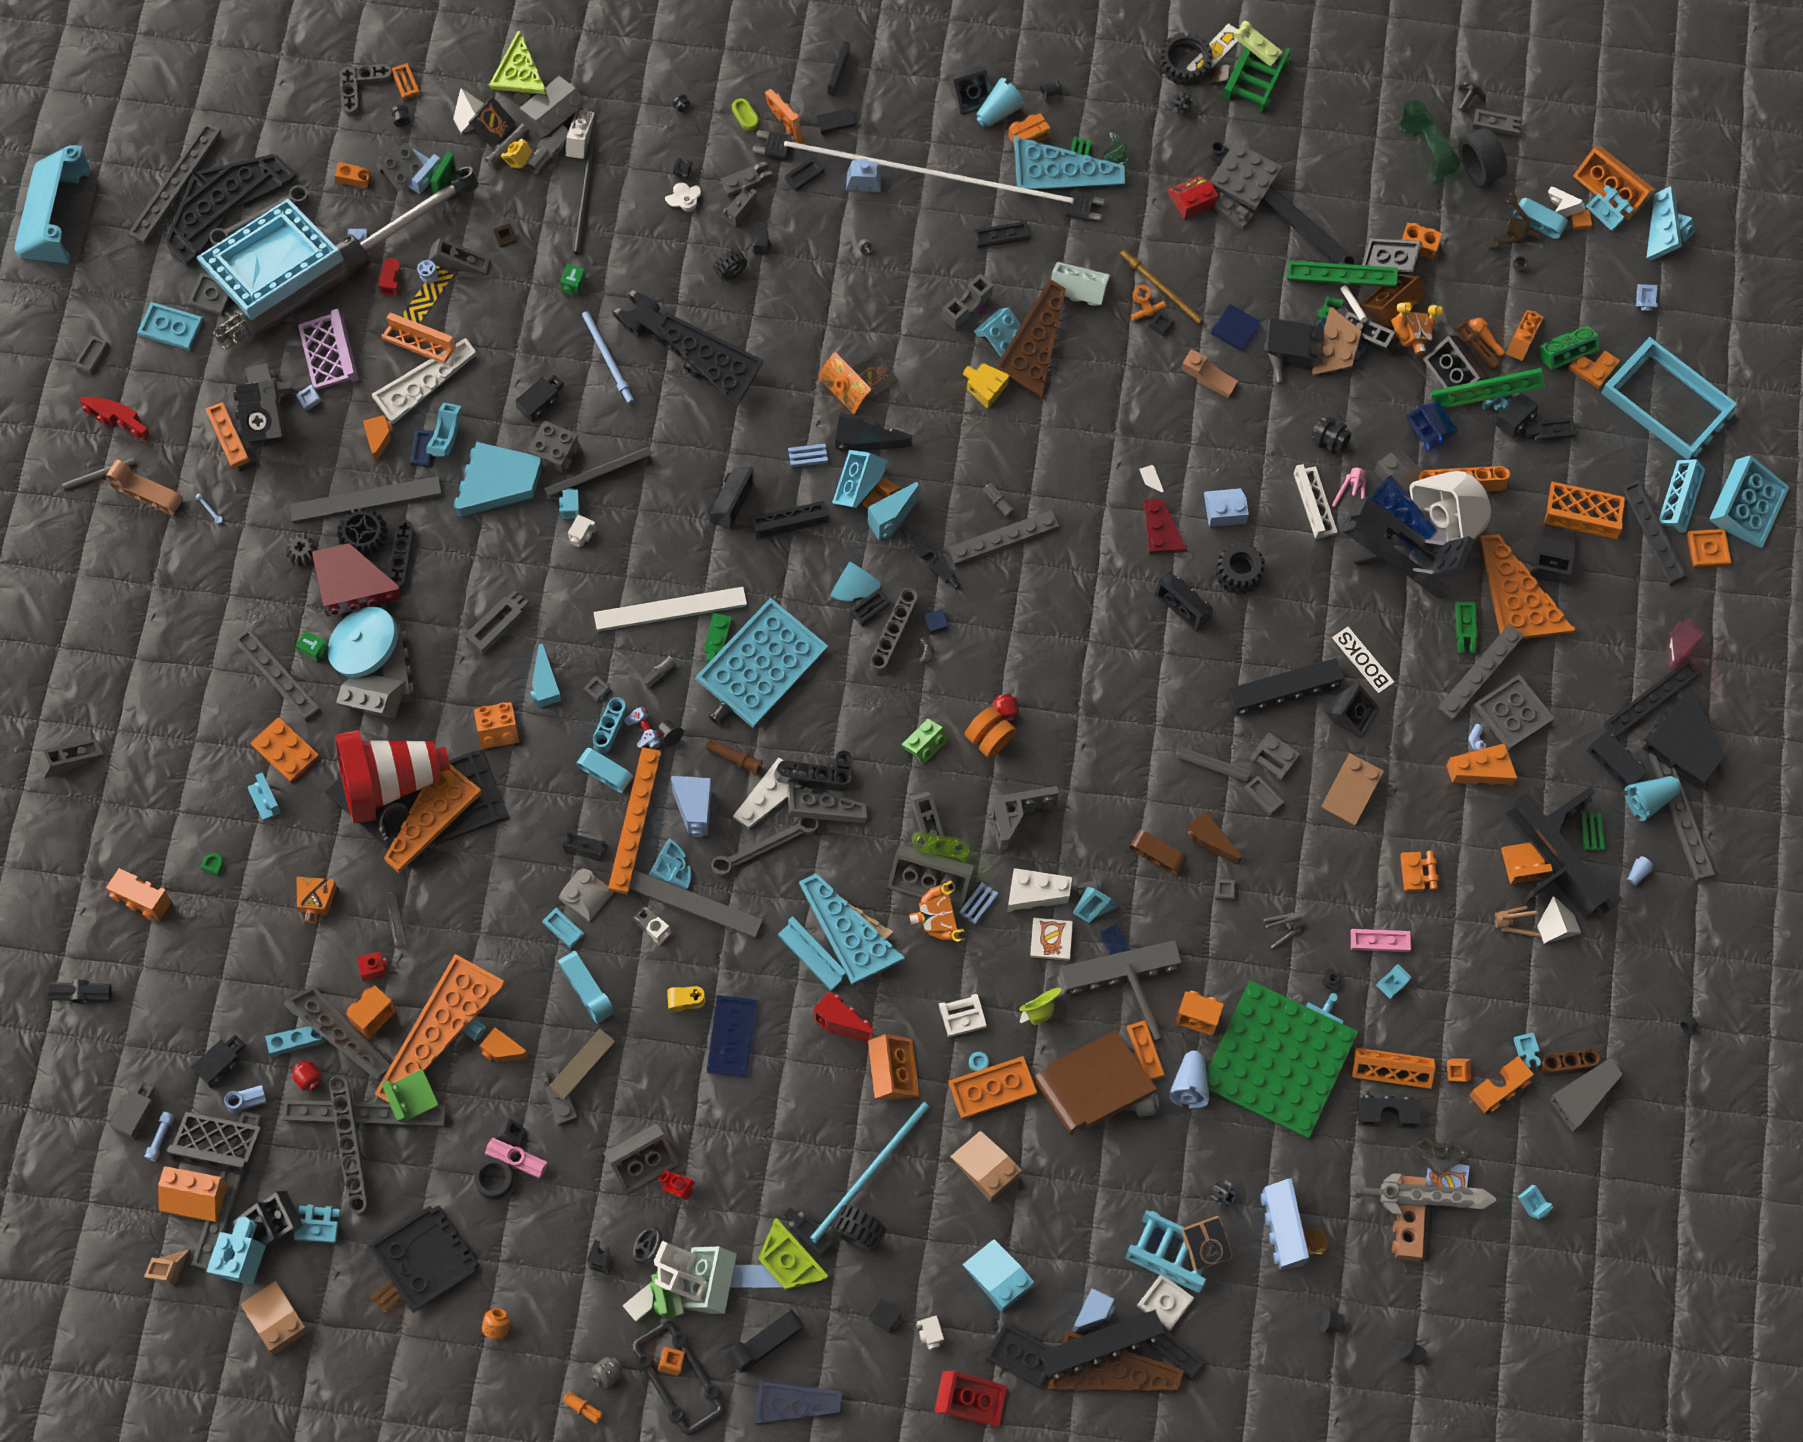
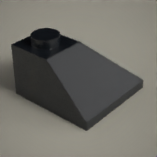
M1355 684L1335 696L1325 713L1334 724L1357 737H1361L1379 706L1360 684Z

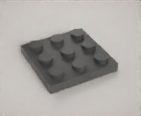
M1235 142L1210 182L1217 191L1256 211L1281 172L1282 166Z
M1520 674L1476 702L1473 706L1502 744L1505 743L1508 751L1555 719Z

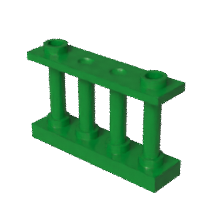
M1245 47L1224 89L1223 99L1229 101L1232 95L1237 94L1259 103V113L1262 114L1264 108L1268 109L1272 99L1270 96L1284 67H1288L1292 57L1289 56L1291 49L1287 48L1284 56H1279L1276 61L1280 62L1277 69L1252 60L1251 55L1253 52ZM1250 66L1274 77L1271 83L1245 74V67L1248 68ZM1238 81H1246L1267 91L1264 97L1239 88V85H1237Z

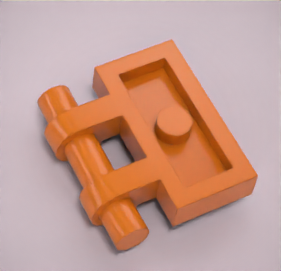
M1434 851L1426 852L1427 859L1421 858V852L1401 853L1404 892L1424 891V884H1430V890L1438 889L1439 875L1436 874L1437 858L1434 857ZM1423 867H1428V876H1423Z

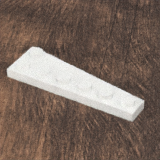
M466 338L455 344L456 349L445 364L430 359L372 394V398L391 424L397 422L476 356V351ZM446 350L438 355L443 357V355L446 353Z

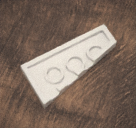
M781 758L775 761L733 816L734 820L747 829L753 827L767 816L772 809L777 808L788 798V784L780 783L774 777L777 765L784 761ZM799 772L800 776L807 777L803 773Z

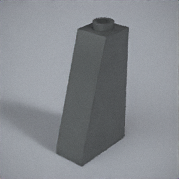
M1609 1058L1551 1096L1549 1100L1572 1132L1582 1124L1621 1077V1067L1616 1061Z

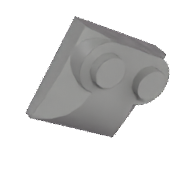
M582 868L563 888L559 900L590 922L614 892L609 891L608 886L596 878L590 870Z

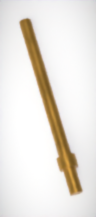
M1125 249L1120 252V255L1129 262L1131 268L1138 270L1198 325L1203 321V318L1146 269L1137 257H1133Z

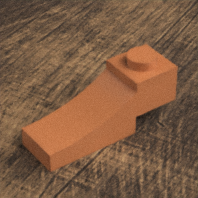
M1192 349L1182 363L1181 370L1196 377V382L1227 398L1230 397L1237 386L1238 380L1218 369L1206 356Z

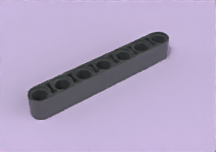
M337 1075L330 1080L329 1088L347 1202L351 1212L356 1215H363L369 1209V1201L351 1088L346 1078ZM338 1081H344L345 1083L342 1090H335V1084ZM346 1100L348 1103L347 1108L339 1110L338 1104ZM345 1120L351 1122L348 1130L341 1129V1124ZM348 1140H353L354 1142L351 1150H345L344 1144ZM351 1160L357 1161V1167L354 1170H348L347 1164ZM354 1180L360 1181V1187L357 1190H352L350 1187ZM357 1200L363 1201V1208L361 1210L354 1209V1203Z

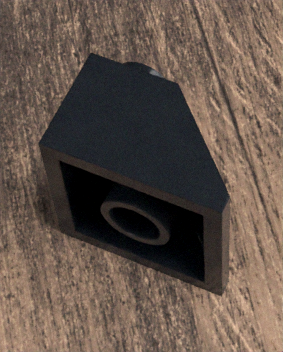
M982 66L948 75L951 93L960 113L981 108L992 92L987 69Z

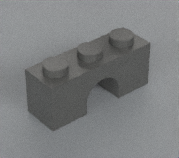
M979 274L968 284L965 294L959 300L954 297L942 308V319L954 330L957 329L992 296L993 284Z

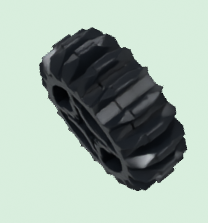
M360 507L356 513L352 510V515L345 513L346 519H340L341 525L337 526L339 544L350 543L365 557L367 556L366 553H370L373 556L374 550L380 552L379 546H384V540L388 539L387 524L380 514L377 515L375 510L370 513L368 508H366L365 512H362ZM368 522L375 525L377 527V530H373V528H370L368 526ZM348 535H352V537L356 538L357 543L351 541L348 538Z

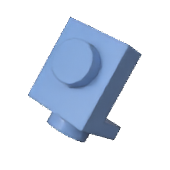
M1638 284L1636 306L1641 307V310L1652 311V307H1658V303H1656L1657 285Z

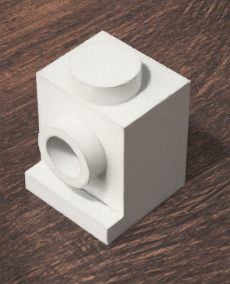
M578 515L568 532L570 543L576 547H583L585 541L588 542L590 540L592 532L595 533L596 531L595 522Z
M937 1316L917 1321V1329L922 1328L919 1331L922 1343L926 1342L929 1350L939 1348L944 1338Z

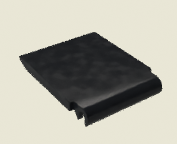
M482 750L469 752L449 760V763L481 789L482 794L430 844L435 843V846L509 818ZM421 789L399 798V801L410 811Z

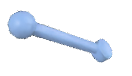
M197 494L196 500L206 507L215 518L216 524H221L223 522L222 517L216 515L204 501L202 494Z

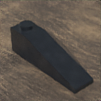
M840 413L835 449L841 452H849V450L861 452L912 447L913 435L894 428L886 430L879 423L874 422L872 425L864 422L862 417Z

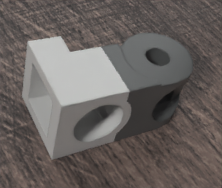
M643 907L633 917L635 923L652 937L658 945L671 934L669 925L646 907Z

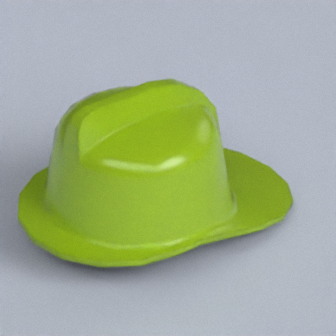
M1051 989L1032 1002L1021 1006L1019 1010L1026 1012L1033 1025L1045 1022L1053 1015V999L1061 993L1062 989Z

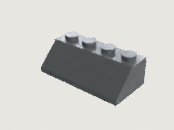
M900 844L895 854L887 888L922 898L931 888L952 881L951 884H948L950 890L955 889L954 892L949 894L952 907L962 909L971 882L974 865Z

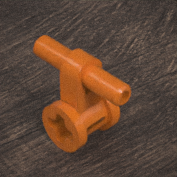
M1146 285L1137 286L1133 292V300L1141 304L1143 310L1131 314L1133 321L1145 316L1148 318L1154 315L1155 312L1167 307L1164 301L1151 306L1149 301L1151 291ZM1140 291L1141 293L1145 292L1144 298L1142 296H1138V293Z

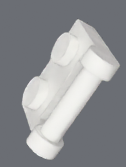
M977 994L971 995L970 998L947 1004L945 1002L939 1003L940 1013L948 1037L986 1028L987 1025ZM971 1005L974 1006V1009L952 1015L948 1014V1011Z

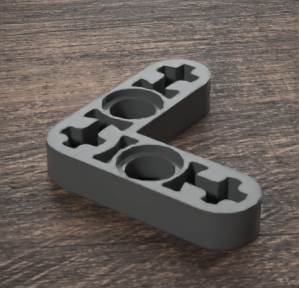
M389 65L345 67L340 71L341 103L345 115L355 116L359 111L357 85L384 83L392 79V70ZM364 72L371 73V75L368 78H364L361 76ZM347 74H350V82L347 83L346 77ZM350 88L354 92L351 95H347L344 93L345 90ZM348 101H351V102H352V109H348V108H349V102H348Z

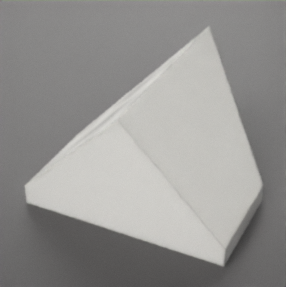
M462 88L454 115V121L461 134L474 129L468 121L484 104Z
M1553 896L1537 925L1544 944L1581 933L1575 915Z

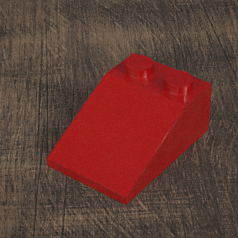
M943 1371L934 1412L953 1418L999 1427L1007 1386L956 1371Z

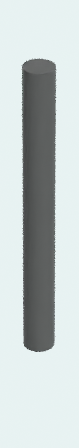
M134 458L122 461L129 467L136 465ZM111 466L63 483L64 491L106 476Z
M1132 964L1124 966L1154 1040L1159 1039L1162 1036Z

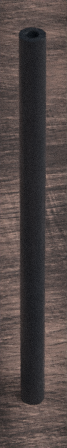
M594 141L588 142L573 250L575 255L581 253L596 144Z

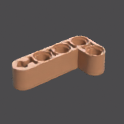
M115 460L106 474L109 485L113 489L170 515L175 514L183 500L179 493L133 473L130 467L120 460Z

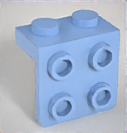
M413 150L424 166L415 175L408 187L421 194L431 182V178L441 161L440 157L435 154L429 159L418 151Z

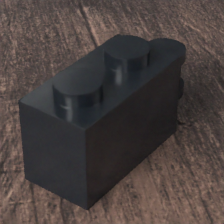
M552 375L548 380L541 377L515 400L516 408L531 422L535 419H540L549 407L556 405L559 399L558 392L564 387V383L556 375Z
M237 1035L231 1037L226 1043L220 1039L191 1068L210 1088L217 1086L224 1078L223 1076L227 1072H232L237 1068L240 1061L237 1055L246 1047V1044ZM234 1044L236 1048L232 1051L230 1047Z

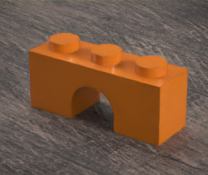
M1519 1056L1500 1071L1506 1081L1504 1087H1497L1487 1079L1470 1093V1097L1484 1114L1489 1110L1494 1112L1501 1106L1500 1102L1502 1100H1510L1516 1095L1515 1091L1521 1087L1523 1090L1531 1083L1530 1079L1534 1074Z

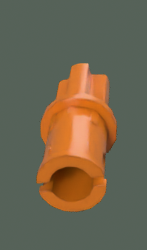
M571 1391L563 1399V1403L576 1410L578 1415L582 1414L595 1423L600 1421L602 1412L588 1404V1400L579 1398Z

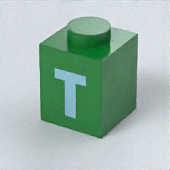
M567 264L560 281L561 291L568 295L574 294L579 296L586 278L585 268Z
M306 630L296 644L299 654L317 663L326 656L328 651L324 639Z

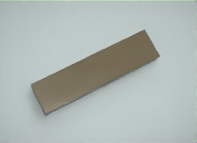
M599 1029L548 1088L564 1101L615 1041Z

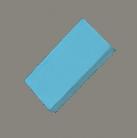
M557 908L542 921L570 949L584 936V933Z

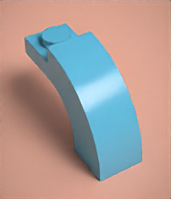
M443 402L438 411L436 429L427 445L426 453L436 457H445V455L450 454L457 435L462 406Z

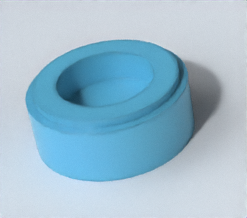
M975 1052L970 1056L969 1067L972 1071L976 1072L988 1068L989 1059L986 1054Z

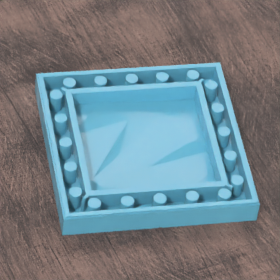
M289 199L197 257L204 270L251 320L344 260L339 249Z

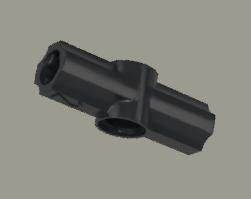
M73 980L72 983L50 982L48 988L49 1000L71 1001L77 1004H85L88 1001H110L112 998L111 983H90L86 980Z

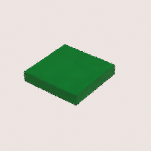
M447 152L431 178L433 194L448 186V181L455 178L457 169L453 153Z

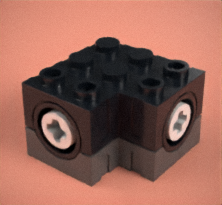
M276 379L235 386L236 389L233 390L234 400L239 403L237 405L238 408L235 409L236 420H240L241 427L238 428L240 439H243L244 442H251L286 435Z

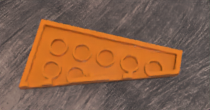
M450 764V770L441 772V780L421 789L409 811L408 818L403 822L397 838L394 839L384 857L385 862L400 873L482 794L481 789Z

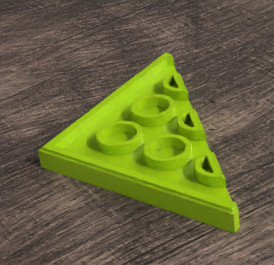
M518 31L489 86L493 90L546 94L547 91L521 32Z

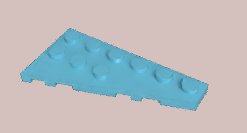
M1014 136L1017 187L1037 190L1125 184L1124 165L1095 159L1091 156H1084L1069 150Z

